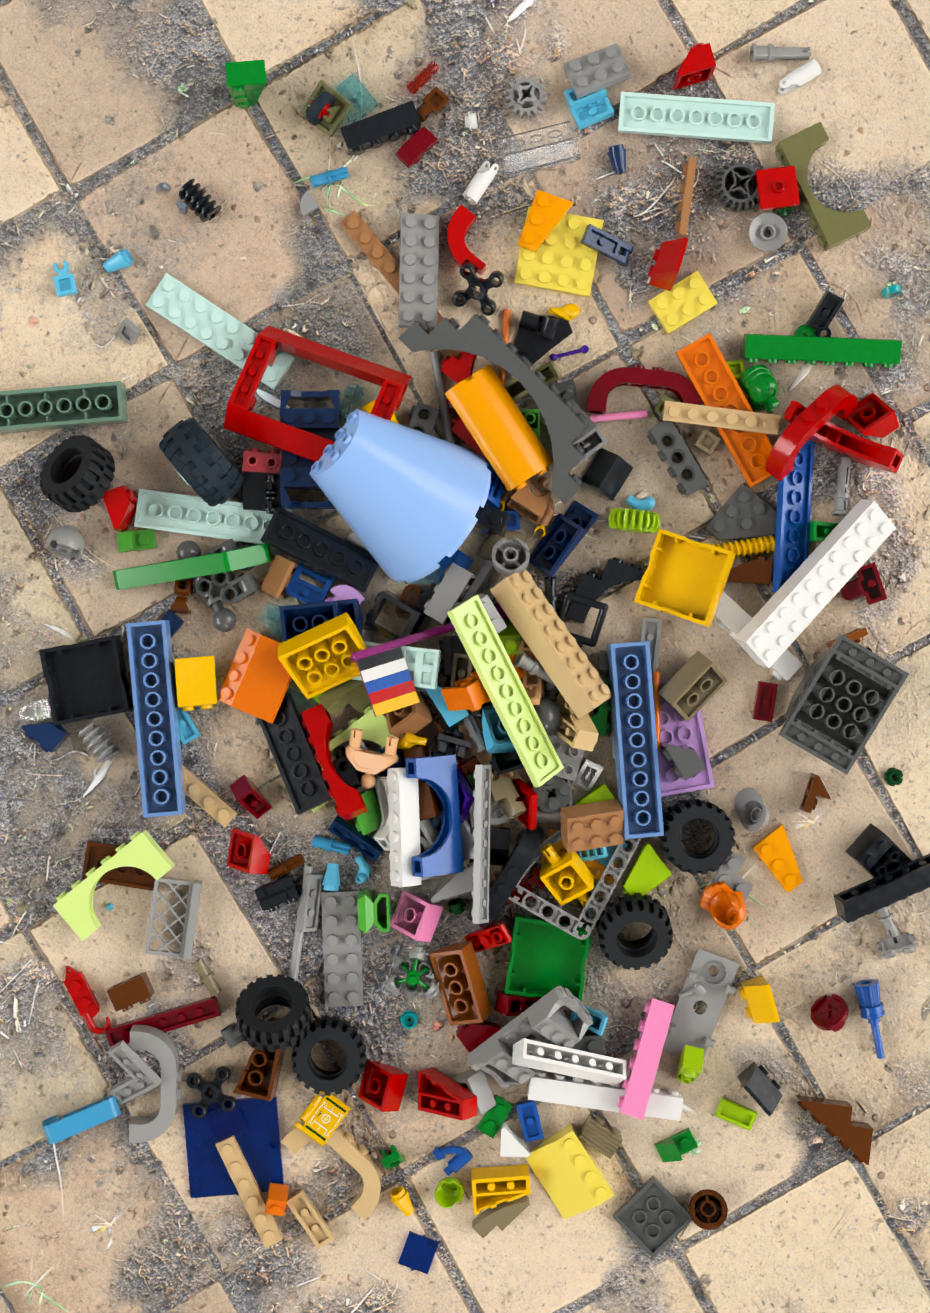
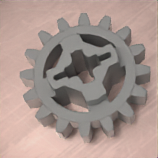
M522 74L521 80L515 77V84L510 82V89H506V95L508 96L505 97V102L509 103L508 110L513 108V115L520 113L521 119L523 115L530 119V114L532 113L536 117L537 110L542 112V105H546L547 99L544 97H547V91H543L545 85H539V78L535 81L532 80L533 75L526 79L525 74ZM535 91L538 92L539 100H538L537 97L534 95V94H535ZM513 94H515V97L518 98L516 103L514 101Z

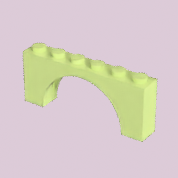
M370 705L363 711L364 716L360 719L356 716L347 723L350 727L344 731L341 728L332 735L334 739L330 741V753L341 743L350 740L351 728L362 729V739L373 741L382 747L386 746V736H394L389 734L386 715L383 714L375 717ZM324 803V804H322V805H320V806H318V807L312 809V812L315 813L318 809H320V808H321L322 806H324L326 803Z
M147 830L142 833L137 831L130 837L132 841L129 844H121L115 849L117 853L113 857L110 855L105 857L100 862L102 866L98 869L93 867L85 874L87 876L85 880H77L70 886L72 890L68 894L64 891L56 898L58 902L53 907L82 941L102 926L94 911L93 895L98 881L106 872L118 867H136L148 872L158 880L175 866Z

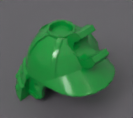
M761 364L753 365L744 371L738 384L750 396L753 408L759 411L766 409L768 413L776 410L775 408L780 406L776 399L778 396V384L771 370Z

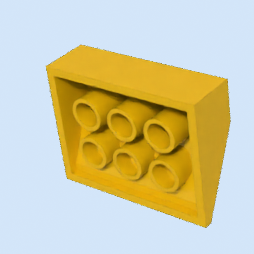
M346 612L278 644V659L306 699H309L359 676L360 672L357 663L351 660V652L365 650L367 647L356 625Z

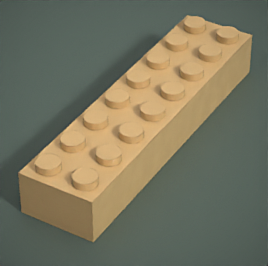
M527 570L504 578L490 590L578 719L613 696L609 687L603 682L598 671L592 666L587 655L581 650L576 639L567 630L564 622L558 617L553 606L549 604L542 590L538 588Z

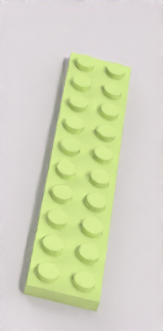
M478 594L474 595L448 611L447 614L534 788L540 787L564 767Z

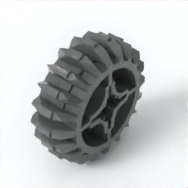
M742 158L739 159L738 164L735 160H732L731 164L725 163L724 169L720 168L718 171L719 175H716L714 178L717 181L713 184V187L717 189L714 191V195H720L717 202L723 200L722 207L725 208L729 205V211H732L735 207L736 212L739 213L742 207L746 212L749 207L753 209L755 203H759L755 176L757 165L749 166L750 160H747L745 164H743ZM738 172L744 173L747 176H740ZM729 176L731 183L729 190L725 188V178ZM751 181L754 184V193L752 196L749 194L750 190L748 188V185ZM744 184L743 187L735 188L736 185ZM733 195H737V196H739L741 199H736V198H734V197H732V196H733Z

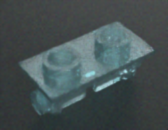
M349 383L344 390V398L341 403V421H345V423L349 414L357 409L353 407L354 404L361 405L363 400L364 388L358 384Z

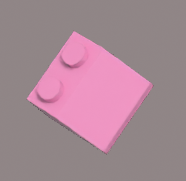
M403 890L390 926L416 941L430 943L444 907L438 903H432L430 899Z

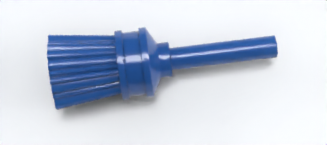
M879 979L860 980L853 984L860 1003L861 1018L867 1019L868 1023L871 1024L876 1055L878 1059L885 1058L879 1022L880 1017L885 1015V1011L883 1010L884 1005L880 998Z

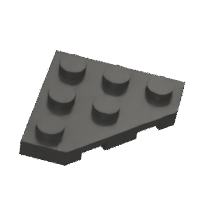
M741 484L705 529L718 540L775 535L777 512L744 484Z

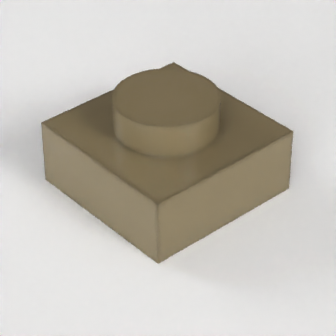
M704 429L693 446L710 456L721 439Z

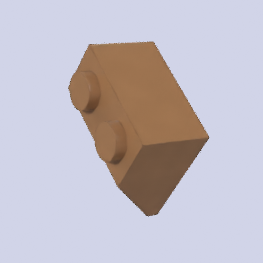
M276 554L275 558L272 557L271 562L268 563L270 569L267 575L264 574L259 584L262 585L260 589L278 599H284L286 589L298 564Z
M416 688L419 703L385 714L389 734L403 738L406 733L416 734L432 721L429 705Z

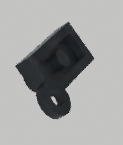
M829 290L825 291L806 323L807 326L816 330V337H821L820 332L823 330L827 332L824 337H831V330L828 326L844 302L842 297Z

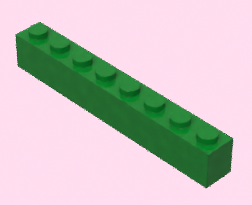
M744 334L742 357L747 358V362H759V359H767V363H778V359L786 360V363L797 364V360H805V364L816 365L817 361H824V365H836V362H843V366H855V363H862L864 367H874V363L882 364L881 367L893 368L894 364H900L902 341Z

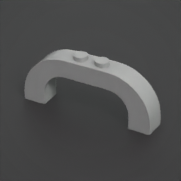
M133 1025L130 1030V1048L132 1050L152 1053L158 1059L161 1067L160 1109L151 1116H132L129 1123V1143H143L161 1136L171 1125L178 1107V1100H181L182 1088H179V1081L182 1080V1069H179L177 1049L173 1041L164 1032L152 1026Z

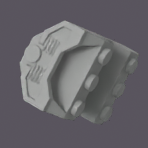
M561 985L557 986L466 1055L470 1068L475 1071L481 1069L488 1073L504 1089H507L509 1086L521 1085L537 1073L533 1068L512 1064L513 1044L525 1038L572 1048L583 1038L588 1027L593 1024V1020L586 1007L578 998L572 995L568 988H563ZM563 1005L567 1006L579 1017L571 1021L562 1014L560 1007Z

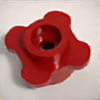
M534 867L528 883L544 889L546 885L541 879H537L540 876V869Z

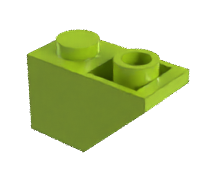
M690 1045L684 1046L680 1054L675 1079L685 1084L694 1083L702 1071L704 1049Z

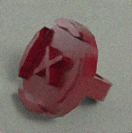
M836 994L821 996L811 1006V1020L821 1030L837 1032L842 1029L848 1018V1005L841 996Z

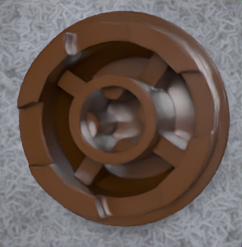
M710 1189L701 1190L691 1198L689 1214L692 1221L698 1227L705 1230H713L725 1222L728 1214L727 1203L718 1192Z

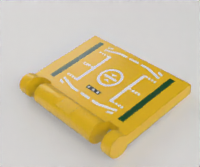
M316 1094L299 1117L305 1124L302 1126L300 1123L295 1122L294 1126L324 1147L351 1108L332 1094L324 1096V1098Z

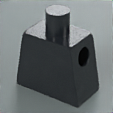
M344 746L334 749L333 752L337 760L332 763L337 774L348 786L354 789L362 787L361 771H357L349 761ZM348 764L347 769L344 770V765Z

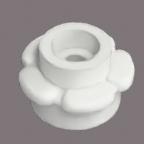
M469 111L468 116H465V126L470 131L478 129L476 113H470Z

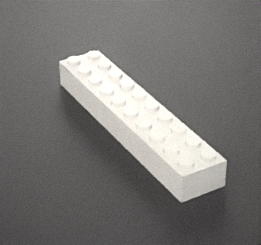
M861 499L734 638L756 664L770 668L896 529L877 503L873 500Z

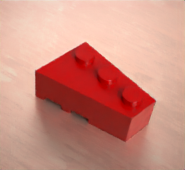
M434 1067L418 1071V1110L462 1121L477 1116V1095Z

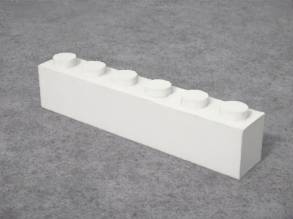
M723 591L714 616L716 619L715 623L720 628H726L731 632L729 636L736 641L734 638L749 623L752 617ZM786 649L770 667L773 671L771 674L779 681H788L803 664Z
M406 767L387 768L391 886L408 887L422 885L421 877L413 876L412 856L421 854L418 779L407 778Z
M525 1038L513 1044L512 1064L610 1085H616L627 1079L626 1060Z

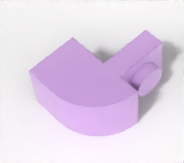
M338 585L330 589L335 596L333 598L331 596L328 597L324 602L357 598L359 605H361L366 598L349 585Z

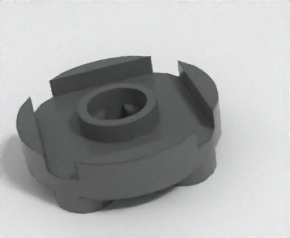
M553 776L542 786L536 788L533 786L532 790L538 794L537 809L546 814L561 812V807L568 806L571 788L562 778ZM554 791L556 797L548 798L547 792Z

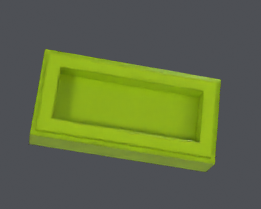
M721 1097L714 1114L721 1119L750 1131L758 1113L741 1104Z

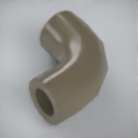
M506 530L504 537L493 533L484 540L476 555L485 560L492 561V548L496 542L502 538L514 539V537L525 542L527 536L512 530Z

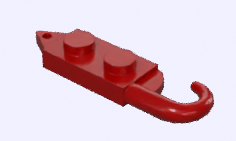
M69 965L66 966L64 984L80 1015L83 1016L91 1032L95 1034L105 1033L106 1028L110 1027V1018L106 1017L105 1027L98 1028L93 1017L100 1010L99 1003L83 972H78Z

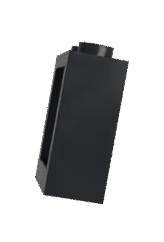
M389 590L381 591L375 597L373 609H370L366 615L365 625L389 640L394 641L416 634L426 614ZM386 600L412 614L400 637L375 623Z

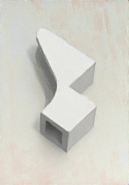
M378 776L375 787L382 820L377 833L374 835V839L383 850L390 851L389 805L387 799L388 781L387 777Z

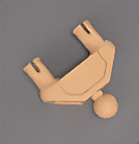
M351 728L350 742L345 750L346 756L357 771L365 772L361 777L362 786L372 788L376 783L374 775L383 772L398 762L399 757L396 752L399 738L386 736L385 753L362 749L363 730Z

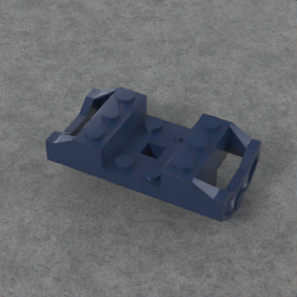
M281 390L280 422L336 441L335 434L341 428L340 390ZM289 399L311 401L312 399L316 401L332 400L334 408H286V404ZM282 450V467H280L281 507L288 509L307 508L311 510L318 508L336 509L330 501L298 502L290 500L286 489H321L309 474L315 462Z

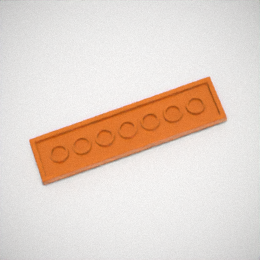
M711 333L675 352L690 381L701 397L704 406L753 412ZM717 428L750 488L772 476L765 471L768 457L773 448L766 434Z

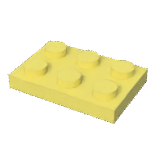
M697 270L673 285L671 291L665 290L649 300L648 304L669 335L717 305V301Z

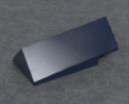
M574 500L565 515L560 513L557 515L546 531L545 536L542 537L530 555L529 562L552 577L600 516Z
M357 598L279 607L283 642L346 612L362 637L363 614Z

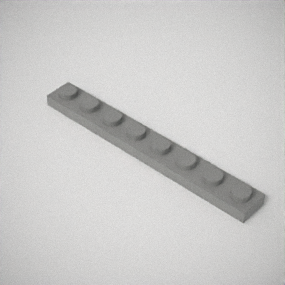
M489 764L475 765L473 773L475 779V789L473 791L475 799L473 810L474 829L472 832L474 838V848L472 850L474 865L472 869L473 888L471 892L473 898V908L471 910L473 924L489 922L491 765Z

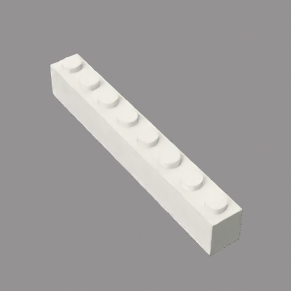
M536 1070L537 1074L529 1079L528 1100L619 1112L617 1101L619 1096H623L624 1092L622 1082L610 1085L577 1077H566L554 1073V1075L546 1074L543 1070ZM652 1086L644 1116L680 1121L684 1099L682 1094L676 1089L665 1091L660 1090L659 1087Z

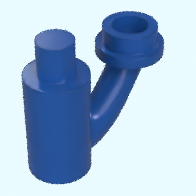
M436 1146L435 1150L432 1151L439 1161L446 1158L445 1154H456L447 1162L448 1166L444 1169L448 1176L452 1172L457 1173L473 1158V1155L466 1147L447 1146L439 1148Z

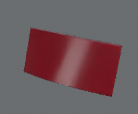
M424 126L403 144L395 156L405 166L410 168L422 159L423 153L433 147L438 139Z

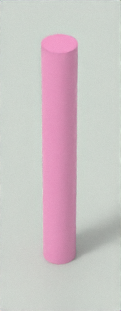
M647 410L589 415L593 422L648 417Z

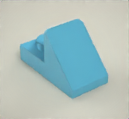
M584 1005L593 1020V1024L588 1027V1030L602 1036L608 1016L603 1010H594ZM572 1011L570 1020L574 1021L579 1016Z

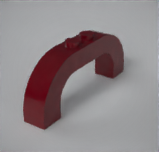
M633 365V368L621 367L603 374L594 383L589 392L585 412L605 414L608 394L619 386L667 390L674 393L681 403L703 404L693 383L686 377L678 373L664 371V368L652 367L651 370L644 369L645 366Z

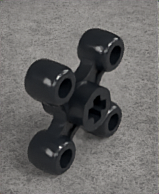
M465 262L460 267V275L468 281L469 286L466 290H458L454 293L452 297L453 304L457 307H462L469 299H474L480 302L481 312L484 315L490 316L494 314L497 305L494 300L488 297V290L493 287L498 288L503 284V273L493 271L487 279L478 278L475 273L476 268L474 264Z
M218 1067L212 1082L204 1081L199 1073L189 1074L186 1079L187 1085L190 1088L200 1090L202 1096L201 1101L195 1104L192 1109V1114L195 1118H204L208 1114V1108L212 1102L219 1103L226 1112L233 1111L237 1107L236 1098L234 1096H227L222 1092V1084L231 1077L229 1067ZM222 1070L225 1071V1077L221 1075ZM193 1077L197 1080L196 1084L192 1081ZM214 1089L215 1094L209 1095L208 1091ZM228 1100L231 1102V1107L227 1105ZM199 1107L202 1109V1114L198 1111Z

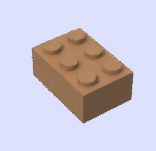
M617 799L561 807V842L567 853L624 844V810Z

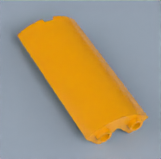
M491 365L473 373L472 376L462 380L445 393L508 492L515 488L517 491L527 485L525 481L536 474L541 476L549 471L548 466L554 462Z

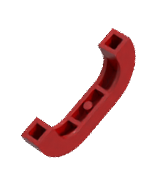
M834 385L824 391L781 434L770 452L765 471L781 482L793 470L795 458L802 446L834 415L843 421L847 419L857 408V397L840 385Z

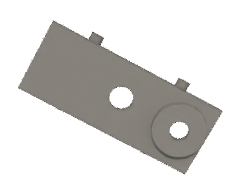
M701 948L697 949L681 993L690 990L697 982L704 985L706 993L701 997L693 993L683 998H678L662 1052L680 1058L681 1051L685 1045L704 1049V1055L708 1046L714 1047L716 1041L712 1040L711 1037L728 994L734 995L736 988L731 985L740 965L739 962ZM712 965L718 967V973L713 976L708 974V968ZM704 1001L707 1004L705 1012H695L693 1009L695 1002Z

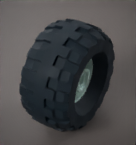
M194 418L179 421L163 435V440L159 443L161 451L175 467L180 477L209 506L214 507L219 503L224 504L241 489L240 486L244 482L243 475Z

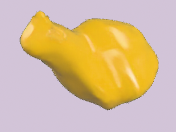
M570 303L565 304L561 308L550 306L548 313L571 321L580 314V309L578 305Z
M406 733L405 737L399 738L397 748L409 749L414 745L425 746L427 738Z

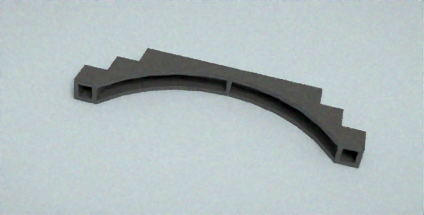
M474 314L461 329H459L460 324L455 319L444 318L431 333L426 323L414 321L399 337L412 352L449 349L481 356L505 369L528 391L545 419L552 442L554 467L551 491L565 505L583 487L581 484L582 480L575 473L572 475L570 471L586 456L583 453L585 450L578 443L574 444L573 441L588 426L586 423L587 418L580 412L577 414L572 409L574 407L573 404L566 398L563 400L558 395L560 393L559 390L552 384L549 386L544 381L546 377L539 370L535 372L530 367L532 363L525 356L521 358L516 353L518 349L511 342L507 344L502 339L504 335L497 328L493 330L488 325L490 321L483 314L480 316Z

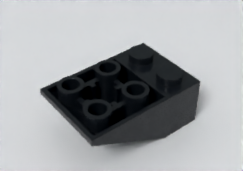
M871 823L845 851L873 878L912 861L884 832Z

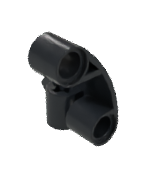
M523 310L514 346L518 349L516 353L521 358L525 356L533 365L548 351L573 333L569 321Z

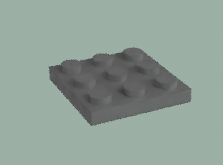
M654 1175L612 1214L613 1218L652 1258L692 1221L689 1211Z

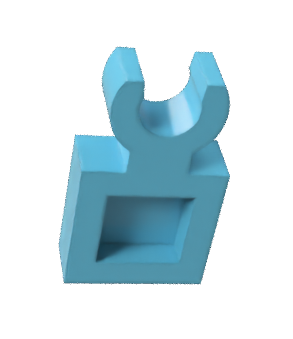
M63 261V269H59L57 263L53 264L54 270L59 275L53 277L59 298L78 294L74 274H68L70 266L67 261Z

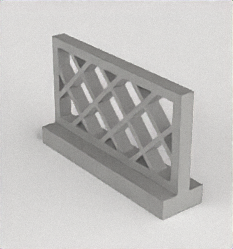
M163 877L158 880L155 879L145 954L191 960L202 881ZM159 882L167 883L171 888L164 895L158 890ZM180 885H189V892L181 897L176 888ZM174 891L180 900L171 906L165 899V896ZM163 900L169 908L160 914L155 906L156 903ZM180 902L186 907V912L181 916L173 909ZM171 910L177 919L168 925L162 916ZM160 918L166 927L157 933L153 928V923ZM180 921L184 928L181 933L176 935L171 926ZM168 929L174 938L165 943L160 934ZM156 937L163 944L158 950L150 949V943ZM177 940L181 945L180 952H172L168 945Z

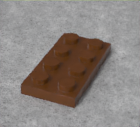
M89 840L87 842L81 879L85 880L87 878L85 874L93 867L98 869L102 866L100 862L108 855L113 857L117 853L115 849L120 845ZM124 866L109 870L98 882L153 891L155 878L142 869Z

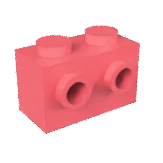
M249 448V451H244L242 474L243 471L280 474V467H282V454H280V451L268 450V453H265L257 448Z

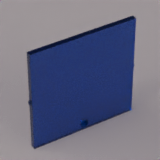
M277 1096L271 1101L257 1098L236 1099L237 1107L230 1112L224 1111L219 1103L212 1102L209 1105L208 1114L201 1119L195 1118L192 1114L193 1106L199 1102L183 1104L191 1198L239 1195L215 1146L216 1142L233 1134L261 1192H268L270 1182L284 1185ZM228 1100L227 1105L231 1107V1102ZM199 1107L198 1111L202 1114V1109Z

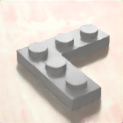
M643 617L640 642L649 641L651 671H656L663 619ZM600 650L598 669L608 670L607 651Z
M123 1040L109 1048L107 1053L131 1076L112 1086L109 1091L121 1105L159 1086L162 1079Z

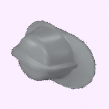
M753 788L742 789L735 798V808L743 827L748 831L766 828L770 818V811L764 804L761 795Z

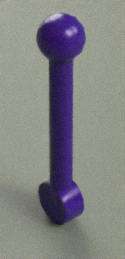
M584 345L581 347V349L557 355L551 354L550 360L556 361L557 358L573 355L580 352L585 354L588 352L589 348L588 346Z

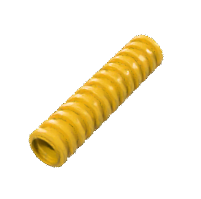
M770 535L769 538L764 536L763 538L758 537L757 539L752 538L751 540L746 539L739 542L736 540L734 543L730 541L728 544L723 542L722 545L717 543L716 547L732 551L736 554V558H738L740 555L744 557L746 554L751 556L752 553L757 555L758 552L760 554H763V552L769 553V551L775 552V538L773 535Z

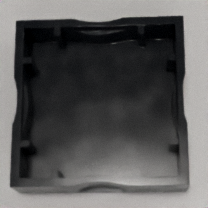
M114 635L88 640L83 643L39 650L44 678L48 685V700L53 726L134 711L132 696L129 694L128 690L130 689L125 675L127 670L120 636Z

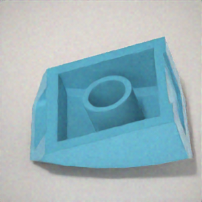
M484 706L482 708V728L487 752L493 754L516 751L494 706Z

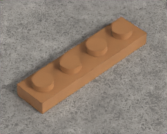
M689 157L687 163H684L682 168V175H685L684 182H681L679 194H682V201L678 202L677 213H680L679 221L676 220L674 232H677V239L685 238L687 235L697 158Z

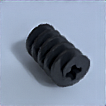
M191 179L180 189L179 198L184 200V203L189 205L192 211H195L196 216H200L202 222L210 221L221 211L222 207L217 206L215 208L216 201L209 202L211 195L208 194L204 197L206 190L201 189L199 191L200 183L193 185L195 179Z

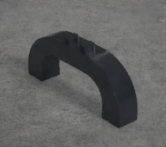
M525 825L522 827L517 835L518 840L513 851L490 886L489 922L477 924L483 929L487 928L501 911L535 856L544 836V830L537 825L536 829L533 830L528 829ZM470 911L467 915V919L473 922V918L471 916Z

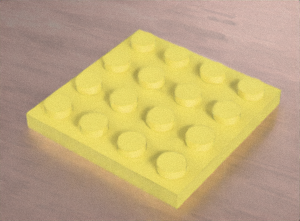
M528 206V210H527L526 219H527V217H528V214H529V211H530V208H531V207H529V206ZM566 213L536 252L524 248L520 249L514 284L590 297L598 252L580 242L587 225L592 224L602 230L604 220Z

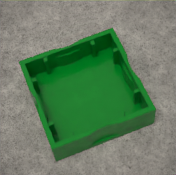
M515 913L504 986L505 994L543 997L552 989L561 985L563 988H568L572 995L582 1002L585 981L584 969L589 953L591 934L588 938L579 940L538 916ZM567 921L559 922L562 927H567L570 923ZM584 923L581 928L577 927L578 936L585 935V926H591V924Z

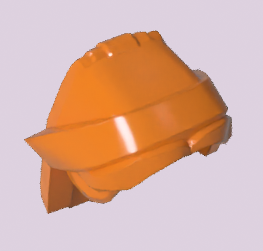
M724 881L709 884L704 888L699 906L710 912L719 927L733 930L745 920L746 906L742 891H733Z

